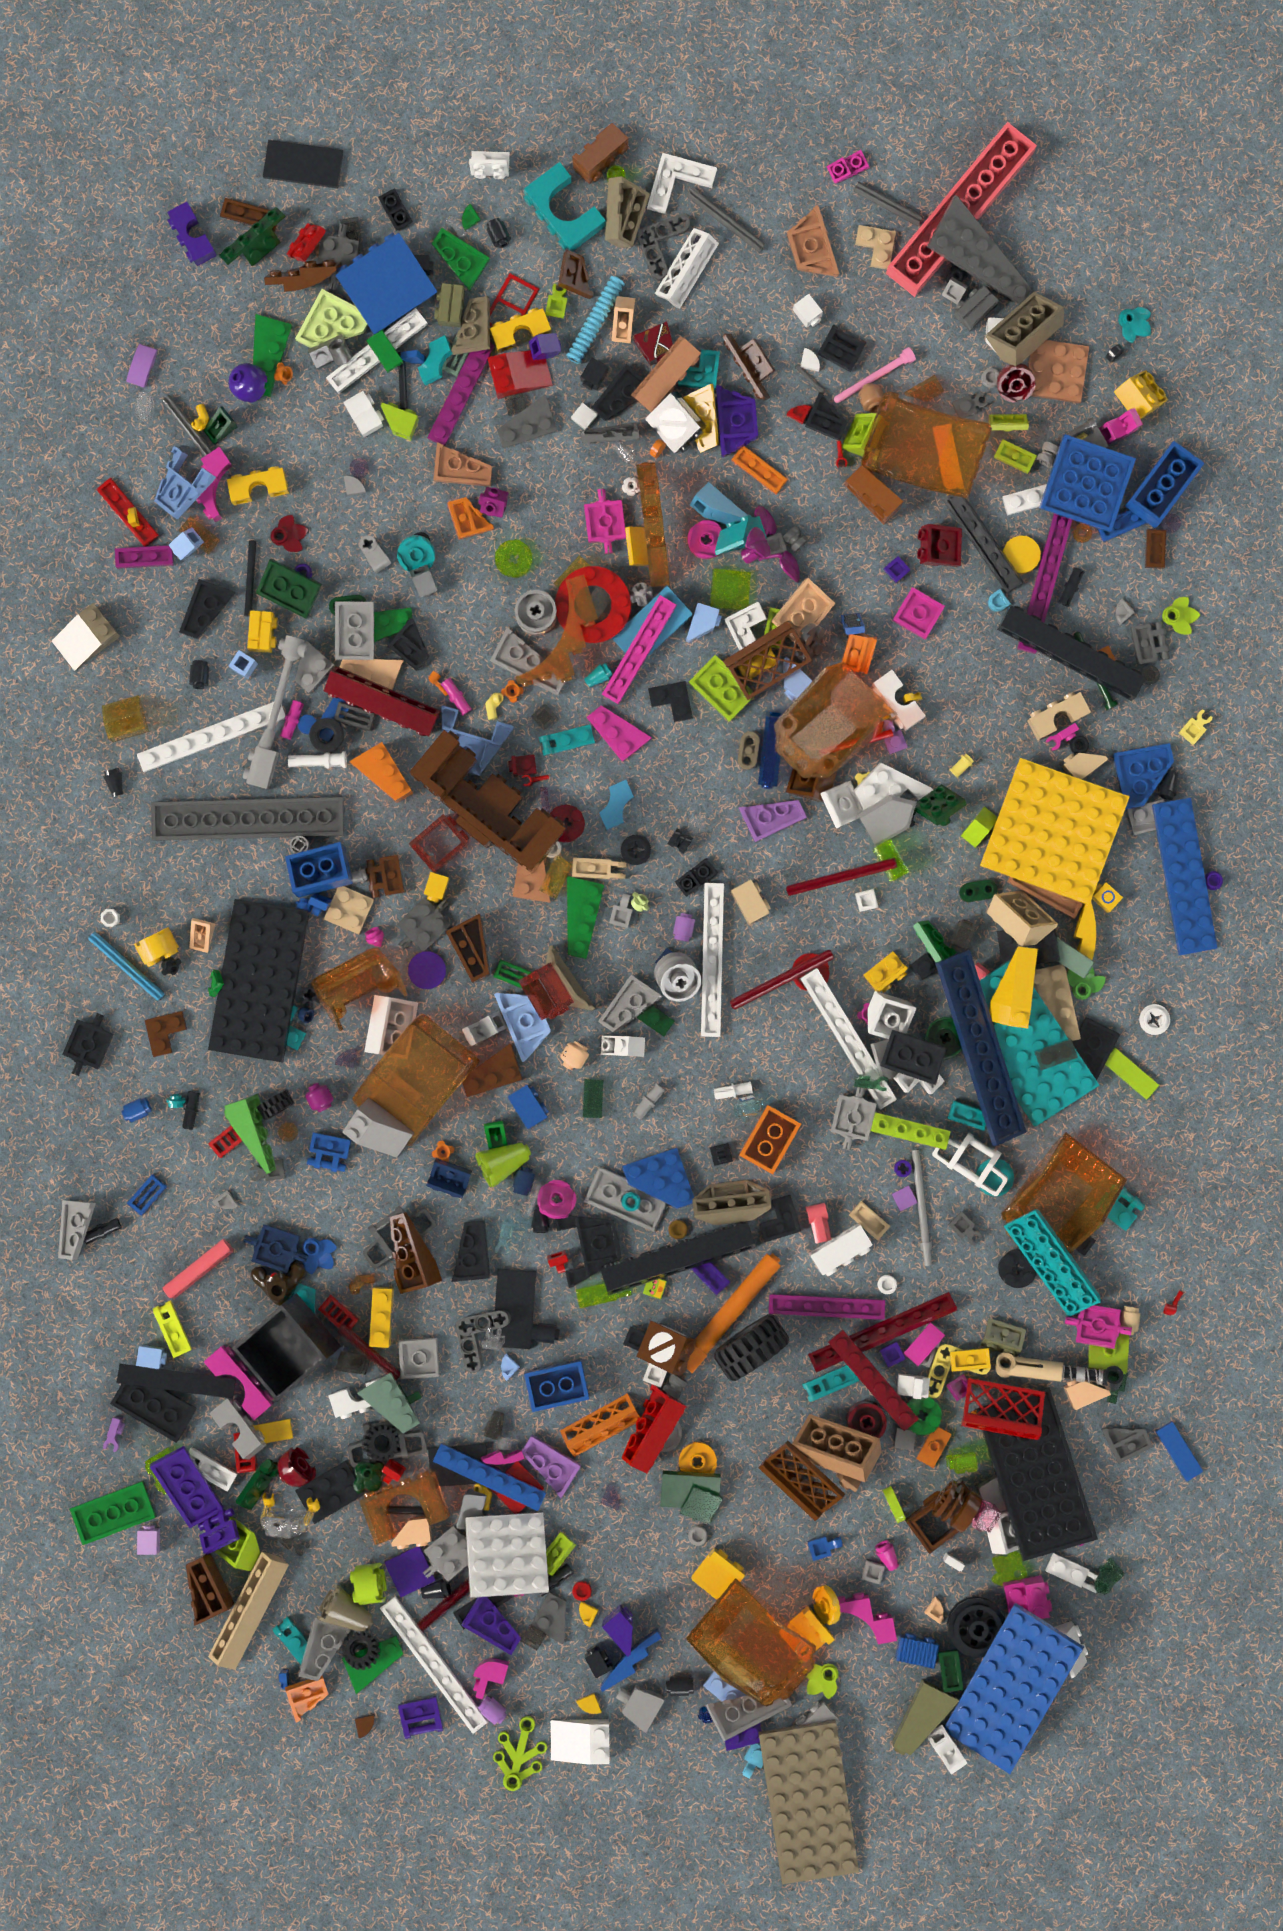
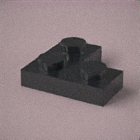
M686 681L648 688L652 708L670 704L674 723L693 719Z
M791 1195L772 1199L777 1218L759 1223L764 1242L802 1232Z

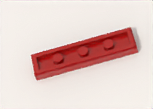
M111 477L96 489L144 547H147L159 537L158 533L137 508L139 526L132 527L128 523L127 515L129 513L127 510L135 506Z

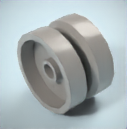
M531 590L521 595L517 600L514 610L517 624L524 632L529 635L539 636L552 630L556 624L557 610L555 602L549 594L540 590ZM538 611L540 613H537L535 616H533V612Z
M681 952L669 953L657 962L654 969V977L666 998L675 1002L686 1001L698 992L701 986V976L693 960L687 954Z

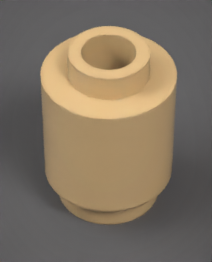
M1124 1306L1123 1310H1121L1120 1324L1121 1326L1132 1327L1131 1335H1134V1332L1139 1330L1141 1315L1139 1308Z

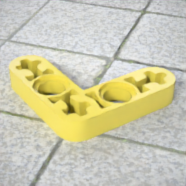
M945 1343L937 1348L927 1377L931 1378L932 1376L942 1381L940 1384L936 1382L935 1387L938 1391L933 1392V1394H930L929 1391L928 1397L937 1398L940 1396L951 1366L950 1356L946 1355L943 1358V1354L940 1353L941 1349L945 1350L946 1347H948V1351L963 1349ZM938 1365L944 1368V1373L941 1376L934 1374V1368ZM991 1368L982 1369V1371H979V1369L969 1371L984 1375L987 1374ZM930 1380V1383H929V1386H930V1387H932V1385H933V1383H934L933 1380Z

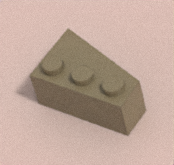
M622 176L609 178L605 240L618 248L633 247L650 193Z

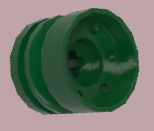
M938 1018L930 1024L925 1033L924 1040L947 1047L944 1060L957 1056L962 1051L953 1018ZM944 1034L948 1035L947 1039L950 1040V1042L947 1041L945 1044L940 1039Z

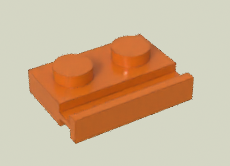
M862 633L849 635L840 668L867 674L877 637H870Z

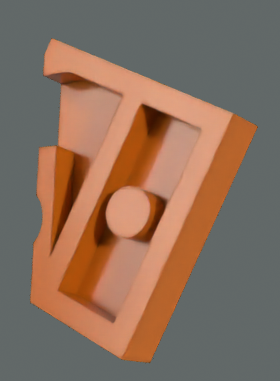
M466 497L447 503L458 540L494 530V526L491 523L489 524L482 516L483 514L478 509H475Z
M323 1675L318 1681L307 1679L285 1687L296 1723L301 1720V1716L305 1712L311 1711L319 1701H322L328 1695Z

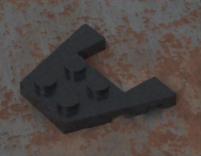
M574 1215L555 1219L557 1231L577 1228L585 1267L566 1270L568 1288L574 1287L601 1271L600 1269H604L605 1265L622 1259L614 1220Z

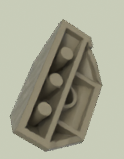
M553 945L549 946L544 970L546 978L543 980L549 989L551 987L555 989L557 993L554 996L559 1004L564 1003L565 1006L590 1011L595 1010V1007Z
M749 1180L710 1184L697 1197L695 1196L692 1199L694 1218L713 1225L753 1221L771 1209L769 1190Z

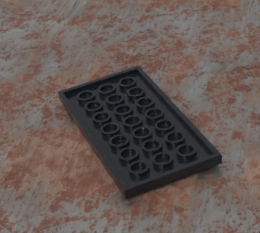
M234 899L221 973L224 985L217 995L208 1050L284 1062L310 911Z
M1050 1387L1038 1390L1045 1392L1041 1424L1042 1433L1038 1440L982 1430L1022 1562L1098 1540ZM1031 1395L1027 1398L1033 1407L1039 1404L1040 1396ZM1017 1396L1010 1399L1015 1404L1022 1398ZM1007 1400L997 1402L1003 1412L1011 1407ZM1024 1401L1016 1406L1022 1415L1030 1410ZM994 1405L986 1410L991 1417L1000 1415V1412ZM980 1408L975 1409L976 1414L981 1411ZM1014 1409L1006 1413V1416L1012 1421L1019 1418ZM1033 1412L1025 1417L1029 1424L1037 1425V1417Z

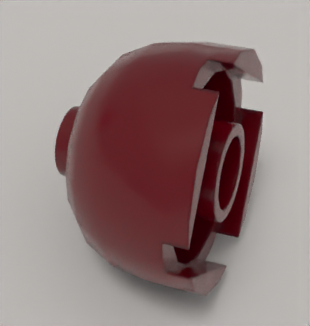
M1022 363L1017 366L1006 365L997 377V388L1001 397L1012 403L1021 399L1026 400L1033 394L1036 387L1035 377L1031 369Z
M292 1447L279 1459V1478L289 1486H304L314 1480L316 1476L315 1466L311 1468L305 1460L310 1458L304 1450L298 1447L293 1449Z

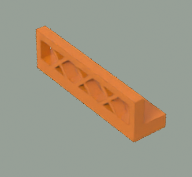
M627 1393L565 1427L560 1432L567 1448L576 1457L634 1425L638 1417H641ZM628 1402L630 1407L618 1410L622 1403ZM611 1412L610 1418L606 1420L601 1419L604 1413ZM590 1421L595 1422L592 1428L585 1429L586 1423ZM573 1430L578 1431L574 1438L568 1439L566 1434Z

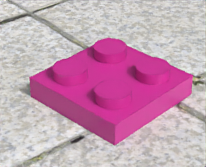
M912 587L892 621L925 640L945 606Z

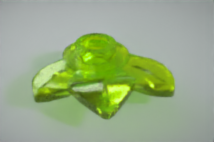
M1013 1551L1008 1553L1007 1557H992V1563L997 1573L993 1575L991 1581L995 1584L1003 1586V1582L1020 1580L1027 1577V1570L1022 1565L1019 1552ZM1017 1570L1021 1571L1019 1577L1014 1576V1572Z

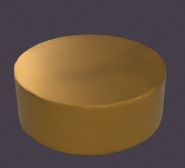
M681 1220L672 1221L668 1227L669 1234L674 1239L684 1238L688 1231L687 1225Z

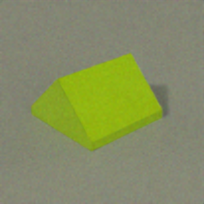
M877 413L855 414L842 443V449L868 458L883 425L880 415Z

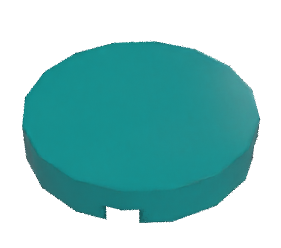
M412 535L406 537L400 543L397 558L400 565L408 572L424 565H428V568H430L435 560V549L427 538L421 535Z
M987 1159L979 1165L976 1175L980 1177L991 1159ZM998 1159L994 1166L1008 1177V1181L998 1195L1002 1196L1011 1189L1014 1182V1172L1007 1162ZM991 1170L983 1183L993 1190H998L1003 1180ZM981 1187L979 1188L986 1195L995 1197L994 1195L982 1189Z

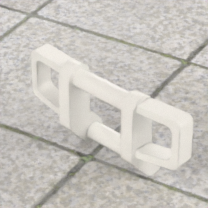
M970 1132L961 1145L951 1139L948 1140V1144L958 1148L951 1161L938 1154L940 1148H935L932 1155L936 1159L947 1165L949 1169H954L975 1182L977 1187H981L994 1196L999 1195L1008 1181V1177L994 1166L1002 1153L998 1150L994 1151L978 1141ZM968 1144L991 1157L980 1177L957 1163ZM991 1170L1003 1180L998 1190H993L983 1183Z

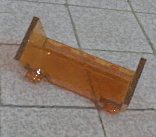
M371 948L317 976L311 983L328 1017L339 1031L344 1030L339 1019H342L347 1013L345 1005L376 988L386 993L398 988L404 997L408 995L399 971L378 948Z

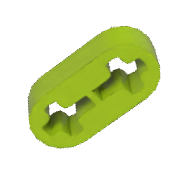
M889 1486L882 1491L897 1524L906 1520L892 1487Z

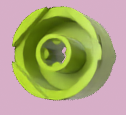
M380 1562L357 1565L354 1571L350 1572L351 1583H354L355 1590L352 1594L354 1603L366 1605L385 1602L386 1596L383 1597V1591H387L385 1571L380 1569L382 1565Z

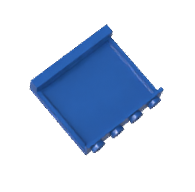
M392 232L384 238V243L381 245L376 243L368 249V254L363 256L361 253L352 259L353 264L348 267L345 264L336 270L338 272L335 275L336 279L343 286L373 335L437 294V290L400 233L395 235Z

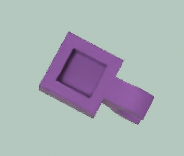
M891 719L884 721L885 730L892 729L894 735L893 737L883 739L889 755L908 748L902 731L898 730L895 732Z
M115 1416L112 1418L103 1449H107L109 1443L114 1444L113 1452L119 1449L117 1437L118 1434H122L125 1426L122 1423V1417Z

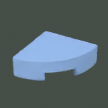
M506 1353L502 1359L501 1372L507 1381L520 1366Z

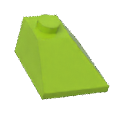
M230 1517L229 1520L236 1521L240 1539L216 1550L215 1553L234 1568L252 1572L261 1554L255 1534L237 1519Z

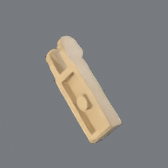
M573 858L572 877L609 880L610 878L626 879V875L623 873H611V866L624 868L627 863L606 859Z

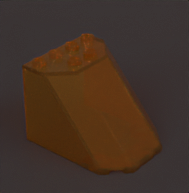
M843 661L825 667L774 723V730L776 732L775 751L793 769H796L802 778H829L882 732L898 714Z
M1065 1132L1054 1143L1001 1213L1002 1219L1005 1220V1223H1008L1035 1209L1039 1210L1071 1254L1104 1224L1127 1179Z
M736 1578L685 1638L724 1682L766 1707L772 1705L774 1700L779 1698L782 1700L789 1698L814 1668L815 1661L812 1658L816 1652V1645L752 1589Z

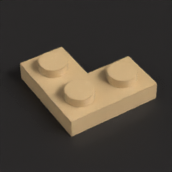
M862 225L858 226L855 245L874 248L870 267L887 270L891 262L896 231Z

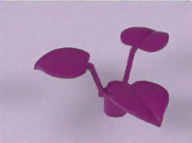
M758 505L754 512L755 517L760 516L766 536L768 533L775 535L777 526L773 516L767 509ZM758 527L752 528L748 534L745 549L741 551L743 560L750 564L757 559L762 561L764 559L780 558L779 563L783 571L796 583H799L800 570L795 557L788 551H784L782 554L770 555V546L763 531Z

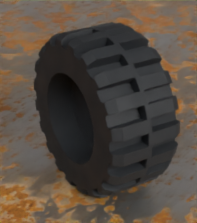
M767 1314L722 1344L714 1352V1359L728 1380L736 1381L779 1353L789 1343V1336L776 1317L772 1314Z

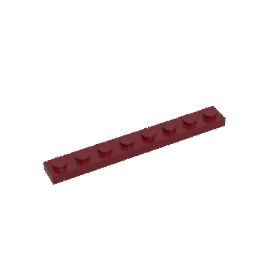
M947 1292L849 1337L864 1352L957 1311V1307L950 1293ZM831 1345L808 1354L816 1373L843 1361Z

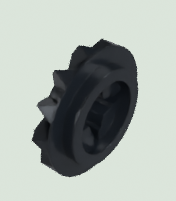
M631 835L623 841L621 855L628 864H644L650 857L651 845L645 837ZM635 842H637L638 848L644 849V851L638 852L637 858H635L634 852L627 851V849L634 848Z

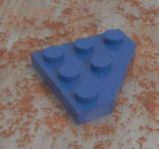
M1170 743L1113 754L1120 793L1129 796L1125 810L1143 807L1171 767L1174 759Z
M677 1148L622 1166L629 1186L676 1209L693 1204L692 1199L694 1195Z

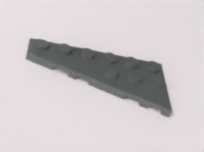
M957 195L953 196L927 247L1020 305L1027 298L1031 287Z

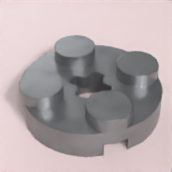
M809 623L800 631L803 633L800 639L812 658L815 654L819 655L823 649L821 643L825 629L814 623ZM796 651L795 656L805 661L806 657L803 652Z

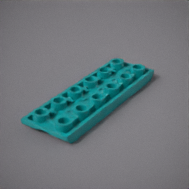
M1035 1209L1004 1224L1006 1231L1068 1317L1101 1302L1099 1293L1039 1210Z

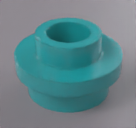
M171 1094L170 1097L166 1098V1102L170 1108L184 1107L186 1098L182 1097L181 1094Z
M628 1192L623 1196L622 1206L625 1210L635 1211L640 1207L641 1199L638 1194ZM629 1198H633L635 1200L634 1205H629L627 1203Z

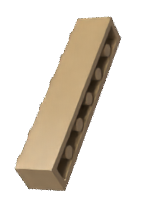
M261 1552L208 1656L217 1666L236 1670L289 1566L279 1556Z

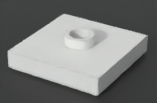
M851 781L820 793L836 828L859 819L857 814L863 811L853 791L854 787Z

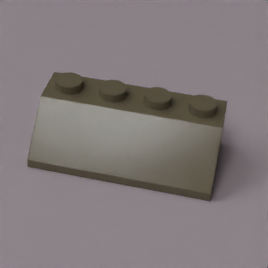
M1033 292L986 334V338L1002 361L1017 366L1064 325V307Z

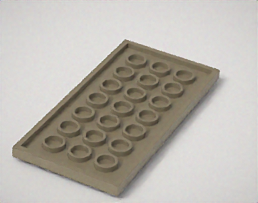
M836 1720L758 1732L782 1885L859 1873Z

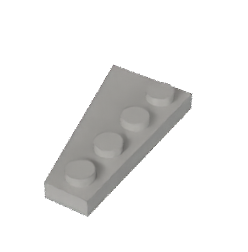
M506 628L490 662L558 696L567 678L517 637L509 628Z
M784 1688L706 1705L723 1742L792 1706Z

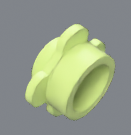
M634 892L632 894L634 898L631 900L632 907L640 912L643 910L648 911L649 900L647 897Z

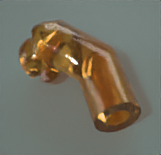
M357 1275L349 1284L350 1293L357 1295L364 1284H375V1275Z

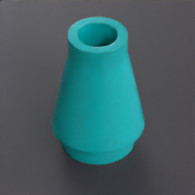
M606 662L600 663L584 680L589 688L594 685L610 680L613 673Z

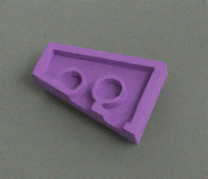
M799 800L738 808L754 842L807 818Z
M531 1435L522 1450L526 1459L541 1473L549 1486L551 1485L557 1492L556 1494L562 1498L580 1469L581 1464L534 1435Z

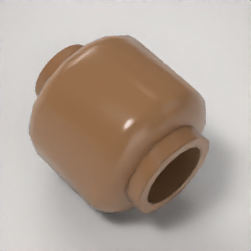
M867 383L859 391L858 397L865 411L875 413L883 408L886 399L880 385Z

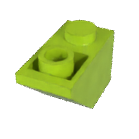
M391 402L387 404L382 403V411L393 435L411 441L419 422L416 412L410 409L401 410L396 404Z

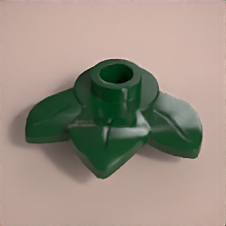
M362 1461L358 1463L355 1467L357 1478L353 1484L354 1490L358 1494L362 1493L365 1489L371 1492L378 1491L382 1486L381 1476L384 1473L381 1471L385 1465L381 1462L371 1464L370 1462Z

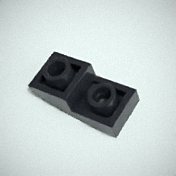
M395 188L378 197L396 231L413 223Z
M705 858L677 879L675 883L687 897L718 874L710 861Z

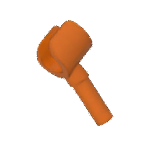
M432 671L428 680L447 696V692L441 686V683L438 682L441 676Z

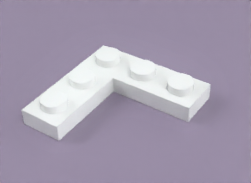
M662 153L647 209L666 214L675 179L712 188L717 168Z

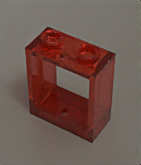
M442 814L408 843L433 873H437L469 845L467 842L469 837L463 830L459 832L454 827L457 823L450 815L446 817ZM445 822L461 843L436 864L418 843Z
M551 962L518 980L541 1020L547 1017L551 1020L569 1010L568 1006L574 1003Z

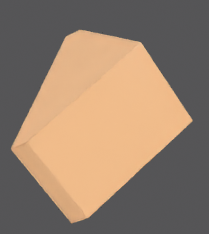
M192 918L189 948L208 953L215 924Z

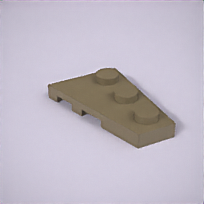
M488 296L469 299L463 316L461 330H458L456 344L453 345L451 350L453 355L490 349V300Z

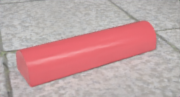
M223 1238L163 1286L166 1295L172 1299L177 1298L233 1253V1248Z

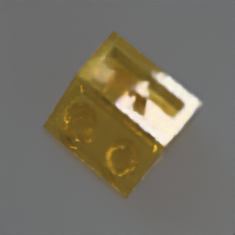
M139 695L102 705L103 723L108 740L111 742H117L149 732Z

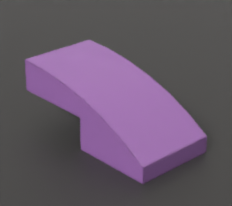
M143 344L138 345L126 382L143 388L146 387L150 370L155 363L157 349Z

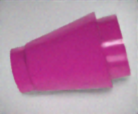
M889 1540L878 1543L875 1546L877 1556L889 1571L897 1569L899 1564L893 1544Z

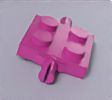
M598 489L599 501L584 504L588 543H604L605 554H608V547L609 553L612 554L611 542L626 539L622 500H606L605 489H602V496L601 489Z
M1093 1305L1082 1310L1078 1318L1066 1316L1065 1324L1076 1326L1077 1343L1115 1349L1119 1333L1131 1336L1132 1327L1121 1326V1310Z

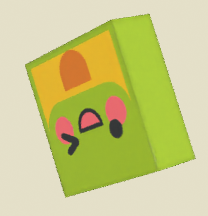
M658 1279L646 1283L642 1294L661 1300L667 1281Z

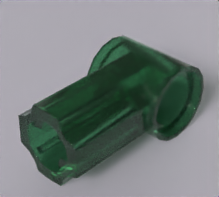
M1112 1558L1107 1559V1563L1103 1566H1099L1100 1573L1094 1581V1589L1104 1595L1109 1593L1114 1584L1125 1574Z

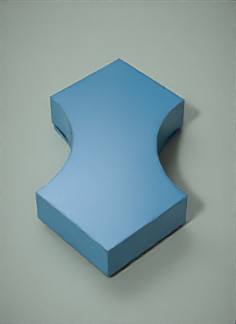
M627 780L609 787V803L599 812L606 830L624 823L623 809L626 803L634 798Z

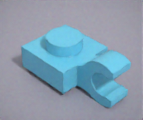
M759 1743L751 1745L744 1756L748 1763L742 1773L749 1779L756 1766L760 1769L763 1766Z

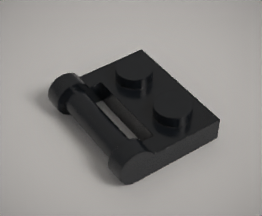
M833 324L817 355L851 372L867 342L852 337L839 330V327ZM836 336L857 347L856 351L835 341L833 337Z

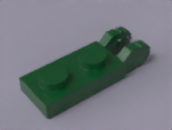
M270 1459L263 1461L235 1500L239 1506L252 1510L273 1477H277L279 1474L278 1463Z

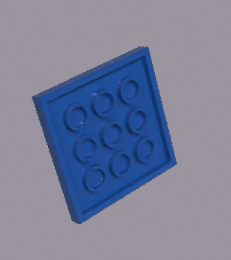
M1064 434L1039 509L1107 532H1112L1136 458Z

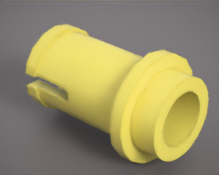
M967 754L961 755V759L949 769L957 778L969 766H973L972 763L974 761Z

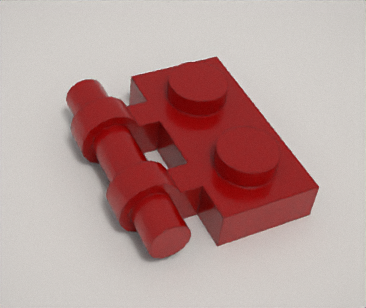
M307 223L298 232L299 236L295 242L290 244V249L286 255L292 259L294 257L297 261L306 262L326 230L321 226Z

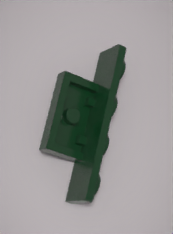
M277 207L268 211L266 216L259 222L254 223L247 232L240 235L234 243L226 247L219 254V257L229 265L242 254L253 267L281 243L272 228L286 216Z

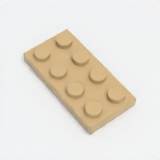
M1061 964L1035 970L1034 988L1070 1041L1081 1039L1065 966Z

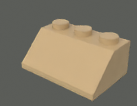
M1022 890L995 894L987 911V914L993 918V921L998 923L1022 947L1036 945L1058 925L1051 916Z

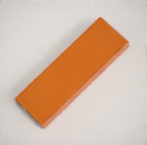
M746 446L740 448L731 459L732 462L775 495L778 494L788 481L785 476Z

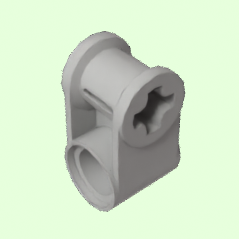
M366 535L360 539L359 546L375 574L392 564L372 536ZM367 541L369 543H372L371 549H369L368 547L364 548L366 546L365 543Z

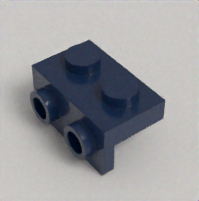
M436 1158L426 1186L435 1191L447 1193L452 1197L463 1198L472 1170Z

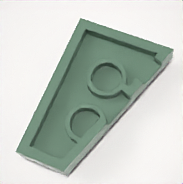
M391 1372L357 1392L359 1396L402 1433L421 1423Z

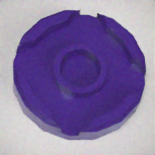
M423 951L411 959L408 965V975L415 986L422 989H433L443 982L446 976V965L438 954L431 951Z

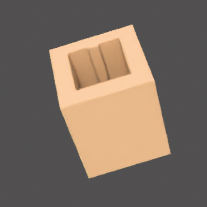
M429 1516L410 1518L393 1539L392 1547L397 1546V1549L408 1548L409 1544H416V1546L428 1545V1542L432 1540Z

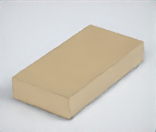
M862 1201L849 1214L852 1219L860 1224L877 1241L890 1227Z

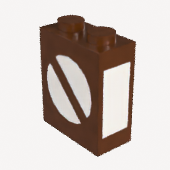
M650 1321L636 1357L671 1374L682 1376L687 1369L688 1360L695 1349L697 1340L661 1323Z

